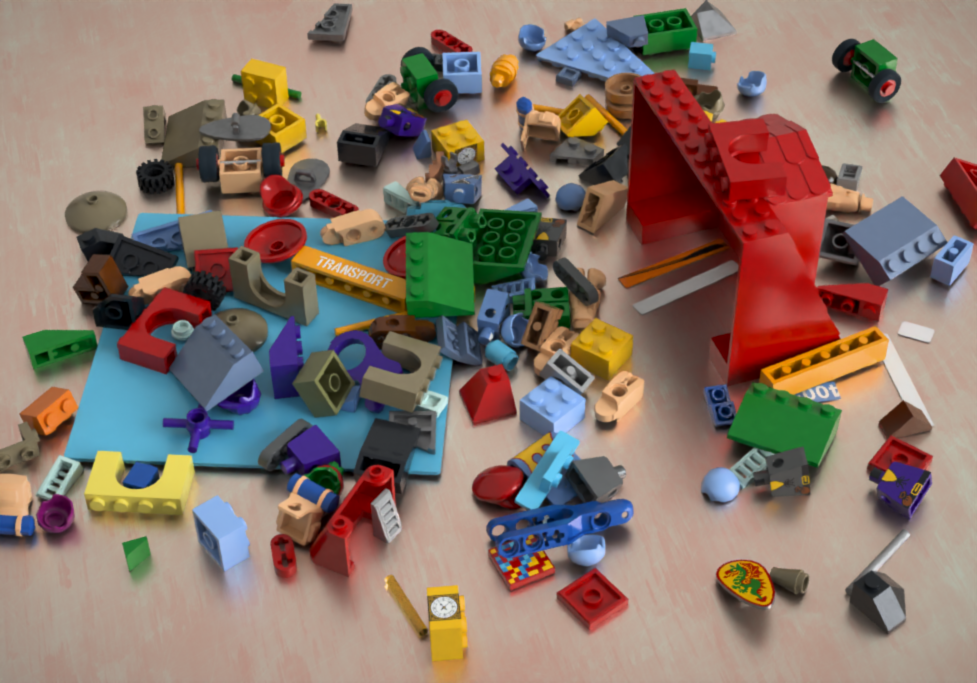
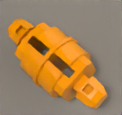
M503 54L493 63L489 79L493 87L505 88L515 79L518 70L516 56Z

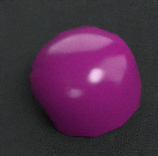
M54 494L50 500L42 501L36 514L38 525L47 533H61L67 530L75 517L72 501L67 496Z

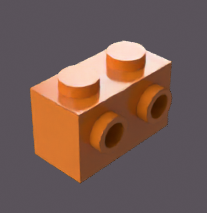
M51 387L19 413L23 422L27 421L31 430L36 429L38 434L47 436L53 433L59 424L68 420L72 413L78 409V406L69 389Z

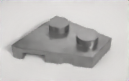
M569 137L550 154V161L556 162L558 158L568 159L570 164L591 165L604 156V149L577 137Z
M389 411V421L421 428L416 448L430 454L436 453V411H413V413L408 411Z

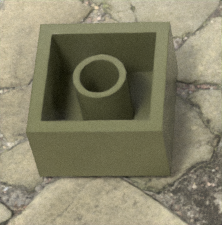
M334 350L312 352L292 383L314 418L337 415L352 387L355 385Z

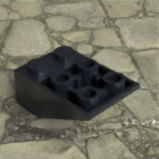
M353 124L342 131L337 141L338 161L377 167L392 132L378 126Z
M375 418L359 452L353 472L355 482L359 480L368 467L373 465L385 466L393 469L395 493L402 494L421 428Z

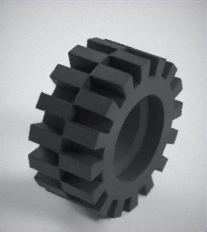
M154 159V162H151V160H147V164L143 162L141 166L137 167L138 185L140 190H144L145 193L149 191L150 194H154V192L161 194L160 191L166 192L167 188L171 189L172 185H174L173 168L168 161L164 162L161 159L158 162V159Z
M206 271L193 273L184 286L183 293L210 301L211 311H215L226 295V286H223V281H218V276L212 277L213 273L209 272L208 275Z

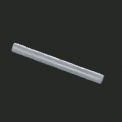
M903 529L845 589L846 593L851 596L854 582L871 570L878 571L910 537V533Z

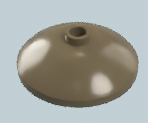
M108 191L84 193L70 202L65 210V219L68 226L79 233H84L94 228L110 231L119 226L127 215V206L123 198Z
M230 308L216 313L218 318L252 352L258 350L267 340L268 326L260 314L244 308Z

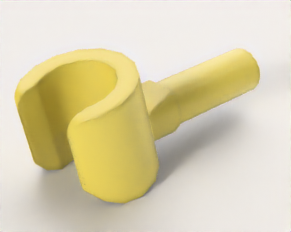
M316 114V132H319L320 127L325 128V131H327V121L322 119L320 114Z

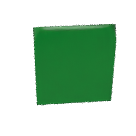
M147 536L122 543L129 571L136 568L151 555Z

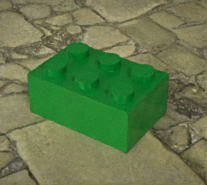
M686 8L643 14L648 31V45L639 47L643 55L685 50L690 48L691 42H697L698 28Z

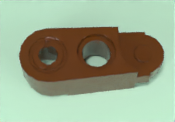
M415 315L378 317L371 323L368 335L374 340L379 350H382L383 342L389 331L424 342H429L436 337L435 324L428 320H415Z

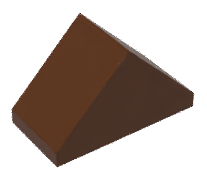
M904 400L879 421V426L887 439L890 435L902 438L932 430V426L923 411Z

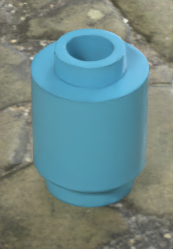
M500 340L489 342L485 348V357L493 364H502L507 371L512 370L516 366L519 359L516 352Z

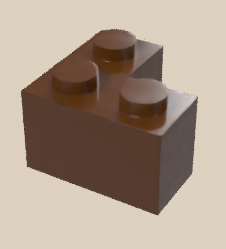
M93 254L81 271L82 274L74 284L73 289L81 303L99 304L110 294L123 295L129 286L111 255Z

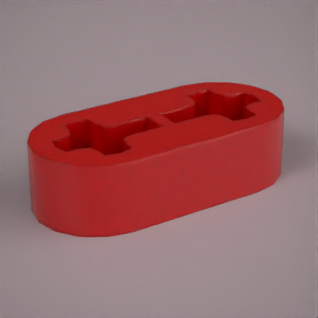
M286 534L276 535L270 543L275 573L281 578L292 577L297 572L293 540ZM279 545H284L285 551H280ZM287 560L288 567H283L282 561Z

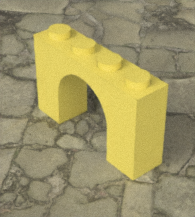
M97 451L84 492L88 510L167 515L184 514L195 472L192 456L168 454L163 474L156 483L143 489H129L120 485L125 469L121 452Z

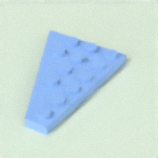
M596 18L536 54L539 62L542 60L550 62L555 67L564 68L566 66L605 82L609 77L619 73H635L640 76L655 74L624 44L607 36L606 28Z

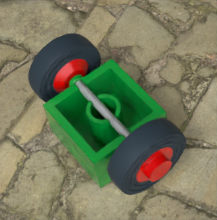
M847 39L835 49L832 55L834 67L841 72L851 71V78L866 89L874 101L878 103L887 102L898 92L901 86V77L896 72L898 58L875 39L860 43L856 39Z
M424 47L412 48L403 56L400 73L403 78L401 88L410 93L409 101L411 104H414L418 111L429 108L433 112H444L456 103L458 90L452 81L444 78L438 79V73L434 69V57Z

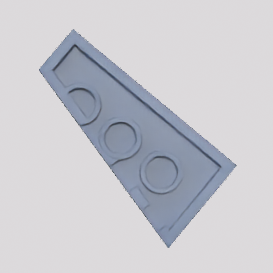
M178 220L131 234L133 240L165 252L183 250Z

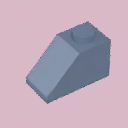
M644 15L606 21L607 36L629 48L648 45V31Z

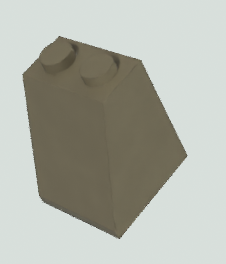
M221 210L178 217V229L188 271L192 270L195 273L194 250L228 248Z

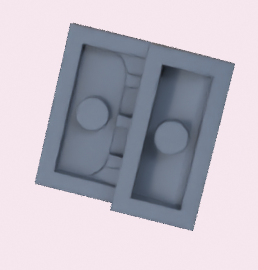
M442 315L437 318L436 330L438 346H441L440 352L462 363L481 365L482 357L478 332L464 321L456 326Z

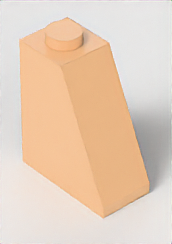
M614 180L588 187L577 225L592 233L597 232L625 207L628 187Z

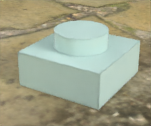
M428 390L427 393H424L421 405H416L417 411H436V418H438L448 403V397Z

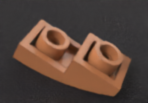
M444 151L436 152V160H432L433 164L429 165V173H425V183H427L429 178H435L440 183L442 182L444 165L441 163V156L444 155Z

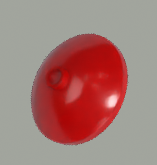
M276 219L263 223L253 229L247 235L244 247L259 252L261 263H278L293 257L302 249L307 240V232L305 227L296 220Z
M406 236L395 241L387 249L383 257V265L387 273L406 279Z

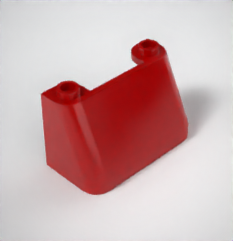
M373 465L365 470L310 546V559L314 564L346 577L352 574L355 565L349 558L348 538L363 517L372 520L371 502L384 489L390 490L396 506L393 469L381 465Z

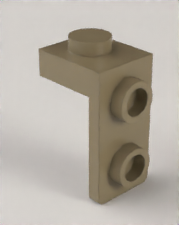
M163 105L143 107L145 144H164L166 113Z
M27 421L18 424L22 441L0 449V471L40 456L37 442H40L36 429H30Z

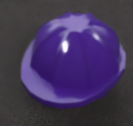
M252 379L217 405L235 414H249L258 406L261 391L255 379Z

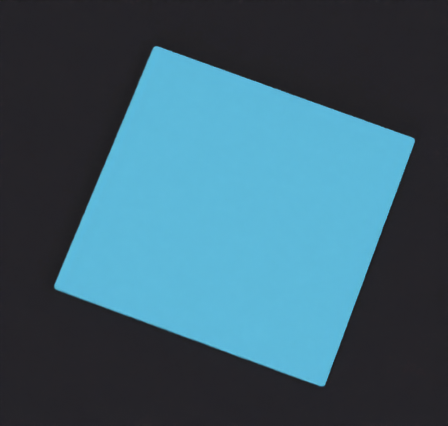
M140 213L138 214L133 233L176 221L178 217L195 214ZM222 215L228 248L244 246L247 235L263 223L276 219H292L300 222L306 229L307 240L305 246L385 273L387 271L383 265L384 254L395 241L402 238H391L385 231L381 237L375 240L344 246L343 243L329 245L323 242L320 231L326 224L331 223L330 219ZM183 250L166 251L178 256L179 259L176 266L187 269ZM293 257L278 263H261L265 279L272 287L282 293H285L284 279L292 272L291 260ZM123 276L129 286L123 295L128 296L129 290L139 283L138 279L142 278V276ZM316 285L319 314L308 326L295 322V325H300L301 338L297 339V341H302L303 355H299V357H303L305 364L312 352L327 351L331 344L330 342L336 337L335 328L397 312ZM226 292L220 306L215 311L212 310V315L230 308H244L260 314L268 326L267 340L258 350L253 352L264 372L254 378L261 391V397L256 409L249 414L239 415L230 412L228 409L218 407V405L207 411L210 419L234 420V430L210 429L209 436L199 441L197 452L190 453L188 451L191 437L189 431L186 428L163 427V418L187 419V413L192 409L198 408L199 403L171 371L166 375L121 360L117 342L128 330L103 327L64 457L78 462H94L97 451L121 452L124 463L135 464V462H140L143 464L165 465L168 454L192 456L194 466L265 469L258 464L260 453L298 419H304L313 426L317 425L340 451L343 472H354L359 452L375 418L389 421V411L405 410L385 405L380 413H372L365 407V398L361 397L355 413L339 410L335 416L314 418L301 396L274 399L269 350L289 319L234 298V292ZM444 316L455 325L457 324V316ZM439 317L415 318V320H428L436 326V319ZM174 324L161 326L151 333L153 337L174 343L177 355L187 341L176 340L172 337L171 330ZM369 329L363 330L362 332L368 334ZM437 330L436 337L428 343L438 345ZM352 344L340 352L338 357L346 370L357 367L363 361L366 348L361 344ZM440 352V356H443L440 369L436 371L434 380L430 382L428 390L447 396L449 399L453 359ZM402 368L404 374L411 373L410 371ZM358 380L354 381V386L360 385ZM448 403L439 417L436 418V453L430 454L416 448L408 474L439 475L441 473Z

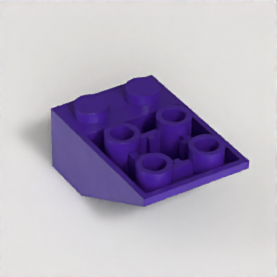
M294 316L289 318L269 350L274 399L300 397L292 384L304 366L303 357H299V355H303L302 341H297V339L301 338L300 325H295Z

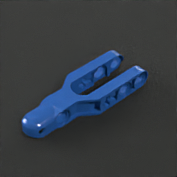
M616 499L603 503L591 501L578 505L554 504L494 518L488 522L486 532L490 539L495 541V546L502 557L513 558L569 545L583 535L627 523L633 517L634 511L632 503L626 499ZM623 512H627L625 518L622 517ZM601 513L598 518L594 519L597 514ZM548 515L547 523L543 524L544 516ZM520 520L528 521L526 528L516 529V524ZM495 526H504L502 534L498 536L492 534ZM555 530L560 532L557 534V538L552 537ZM534 534L538 536L535 544H526V539L529 535ZM505 541H514V545L510 550L504 551L501 549Z

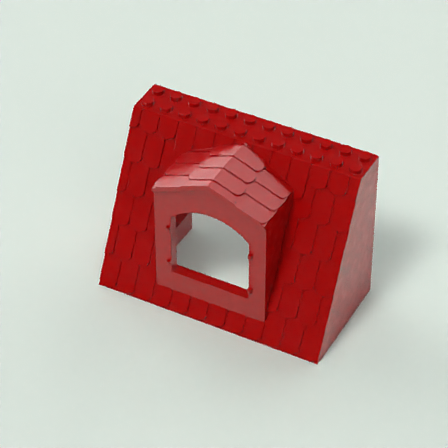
M674 69L636 77L633 82L626 209L628 224L641 245L719 227L739 258L731 333L710 338L709 358L723 382L729 387L760 379L761 369L840 340V332L828 315V309L820 298L819 290L815 285L828 197L833 196V192L807 130L778 114H766L758 118L743 119H764L769 131L767 151L738 154L733 156V158L747 164L782 162L787 174L786 191L783 196L728 201L726 192L721 190L720 176H716L715 163L710 160V149L705 146L704 135L708 133V125L712 122Z

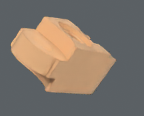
M395 82L387 84L374 94L373 99L366 103L364 114L370 120H379L384 106L398 103L406 106L410 93L402 89Z
M357 210L331 218V223L326 224L321 229L320 235L325 244L335 245L343 243L344 246H349L381 237L385 232L386 226L381 216L375 210Z
M181 266L163 269L139 278V283L129 290L128 296L143 297L144 304L146 305L150 304L164 287L183 293V288L192 274Z
M559 327L552 332L540 347V353L534 359L535 373L540 376L539 374L546 363L559 348L571 357V343L579 333L570 331L566 327Z
M628 371L619 372L602 391V397L594 405L596 419L601 422H610L616 419V422H618L643 397L644 379L634 376Z

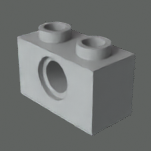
M560 348L539 374L545 380L550 376L554 377L579 395H582L595 379L591 373Z

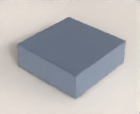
M565 66L556 75V82L573 87L581 78V72Z

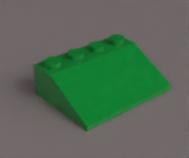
M480 208L478 214H483L487 224L484 228L478 229L476 239L471 243L473 245L474 284H486L523 272L536 236L542 212Z
M430 232L406 233V305L408 315H415V318L440 317L441 315H475L473 245L471 243Z
M752 382L729 429L727 439L772 452L773 454L804 447L808 465L818 468L837 434L842 410L829 404L812 401L807 397L790 394L785 390L768 387L763 383Z

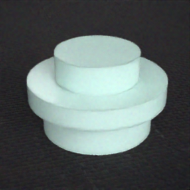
M186 320L177 321L171 330L172 337L176 340H187L194 331V328Z

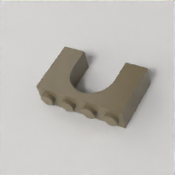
M240 246L228 258L234 298L287 319L294 316L295 322L304 326H308L319 314L315 274L296 267L284 279L285 293H282L272 287L265 279L261 268L259 252Z
M389 331L383 342L382 354L388 359L400 363L401 368L411 373L397 374L369 366L362 378L359 397L413 413L416 405H421L424 393L428 392L430 382L434 380L437 369H440L443 356H440L441 346Z

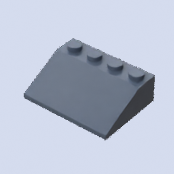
M903 196L842 232L871 281L876 286L890 281L948 243L938 226Z
M216 314L204 319L201 324L196 326L169 367L171 373L206 411L264 372L254 353Z

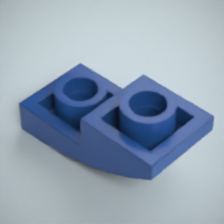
M727 384L704 387V398L715 427L732 425L737 413L734 402L730 400Z

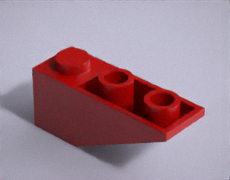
M869 283L822 285L817 287L819 290L818 294L826 307L879 321L888 294L887 288Z

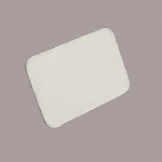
M903 321L898 334L929 343L933 337L934 329Z

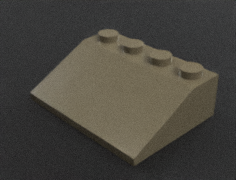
M224 99L204 100L169 116L161 159L164 162L168 161L172 168H175L176 163H182L183 167H196L199 147L211 145L217 146L220 159L224 140L206 137L200 134L199 128L207 123L227 118Z

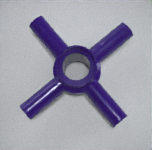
M198 404V408L192 409L187 413V419L163 418V427L186 428L189 431L191 437L188 451L190 453L197 452L199 441L209 436L210 429L234 430V420H211L207 411L200 404Z

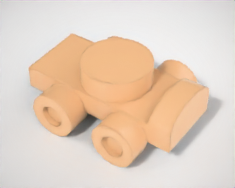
M580 17L575 20L571 19L564 23V28L566 31L571 30L572 33L587 22L583 23Z

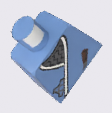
M443 174L444 200L461 204H474L482 195V175Z
M487 288L477 317L478 341L481 344L487 345L491 341H501L500 330L502 322L510 316L509 293Z

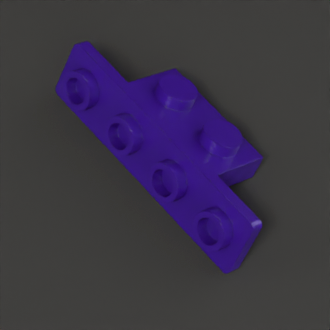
M502 143L500 146L509 156L495 168L498 174L517 195L533 182L549 198L550 194L546 191L549 187L542 179L537 181L538 175L531 167L528 170L526 169L528 164L521 156L519 158L516 157L519 155L512 146L508 148Z

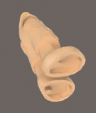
M418 176L412 179L406 186L410 198L418 202L441 200L444 195L441 183L435 178H429L427 183H425L424 177Z
M830 184L833 196L828 197L826 210L845 213L871 212L873 198L865 197L864 193L860 196V193Z
M577 268L585 276L584 269ZM589 268L587 279L598 292V302L585 306L569 291L571 324L574 327L573 331L579 334L596 318L597 309L601 303V292L599 289L606 285L605 274L595 268Z

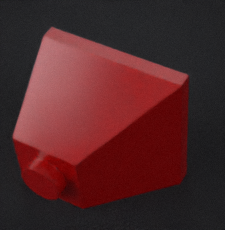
M502 364L480 369L459 390L460 397L473 425L517 414L510 380Z

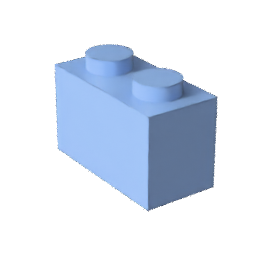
M954 235L934 258L930 277L950 286L968 265L974 243Z

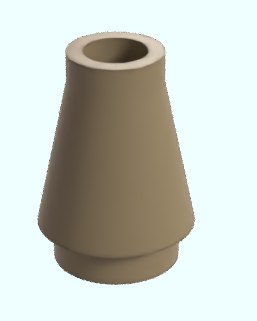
M777 567L771 569L770 577L772 582L795 594L805 593L809 584V574L804 573V570Z

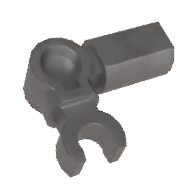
M450 152L449 161L444 155L441 156V163L444 165L443 174L476 175L480 173L479 164L474 160L457 167V154Z

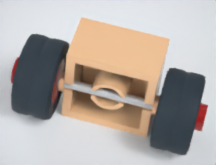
M278 142L263 143L262 147L221 149L220 159L217 146H200L196 167L202 182H218L220 179L222 194L260 192L263 175L264 178L276 174L282 176V167H285V156L281 153V146Z

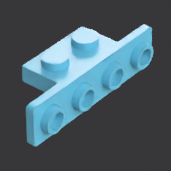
M560 430L514 502L526 510L539 508L551 488L558 486L563 477L561 474L563 469L568 470L574 460L572 455L579 446L580 441Z

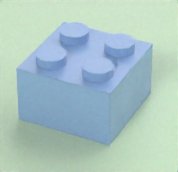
M480 52L442 53L443 78L455 84L458 94L482 93Z
M550 376L520 399V420L543 436L549 431L558 433L561 430L566 433L585 418L586 399Z
M217 495L192 509L198 542L224 572L250 557L248 549L250 542L246 536L247 525L242 517H237L228 502L224 503Z

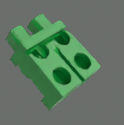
M444 207L436 217L439 222L436 232L431 233L473 243L476 239V232L479 228H484L487 221L483 214H477L474 207Z
M567 287L541 288L532 291L531 288L524 289V295L513 296V310H517L513 311V315L523 313L522 317L529 320L535 301L547 303L563 310L561 318L558 319V327H566L570 330Z

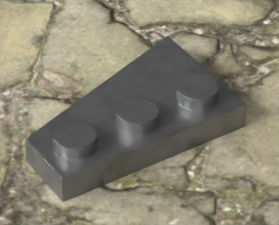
M334 3L324 14V19L321 22L318 21L315 24V29L307 33L308 40L344 41L352 14V4Z

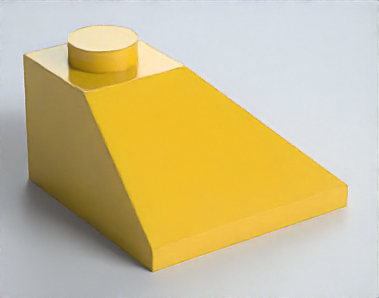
M581 94L558 115L561 121L560 129L568 137L595 136L608 123L604 116Z

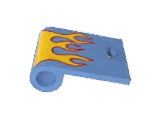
M549 431L507 462V466L521 469L524 479H528L558 433ZM574 452V454L572 455V457H574L573 461L581 460ZM563 469L561 473L563 477L556 488L552 487L545 498L551 505H565L577 496V493L565 477L566 469Z

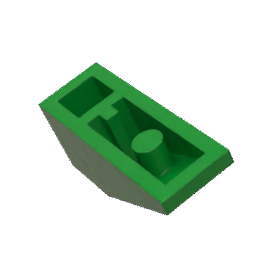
M42 330L22 337L33 369L96 350L98 346L94 330Z

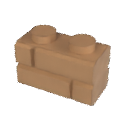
M535 301L520 344L540 351L543 343L557 329L558 319L561 318L563 310L547 303Z

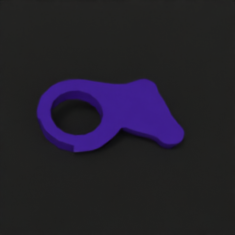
M362 331L344 332L330 342L328 350H334L337 356L349 345L361 344L365 346L366 354L363 361L357 367L347 370L353 381H359L360 386L369 366L392 373L404 374L400 363L385 357L374 340ZM365 399V407L370 412L380 413L383 411L385 404Z

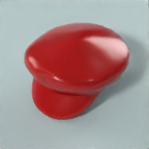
M270 175L260 184V194L263 199L262 207L270 217L281 218L289 216L300 207L303 201L301 190L281 175Z
M498 465L487 468L474 479L472 492L481 501L498 504L508 509H519L521 506L514 501L524 486V474L521 469L513 466Z

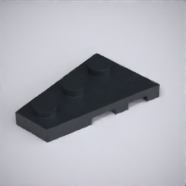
M120 234L110 253L123 276L144 277L166 268L175 267L179 259L174 254Z

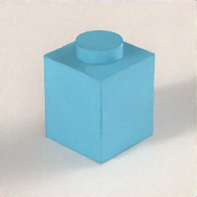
M691 42L688 68L711 70V63H715L716 60L713 44Z

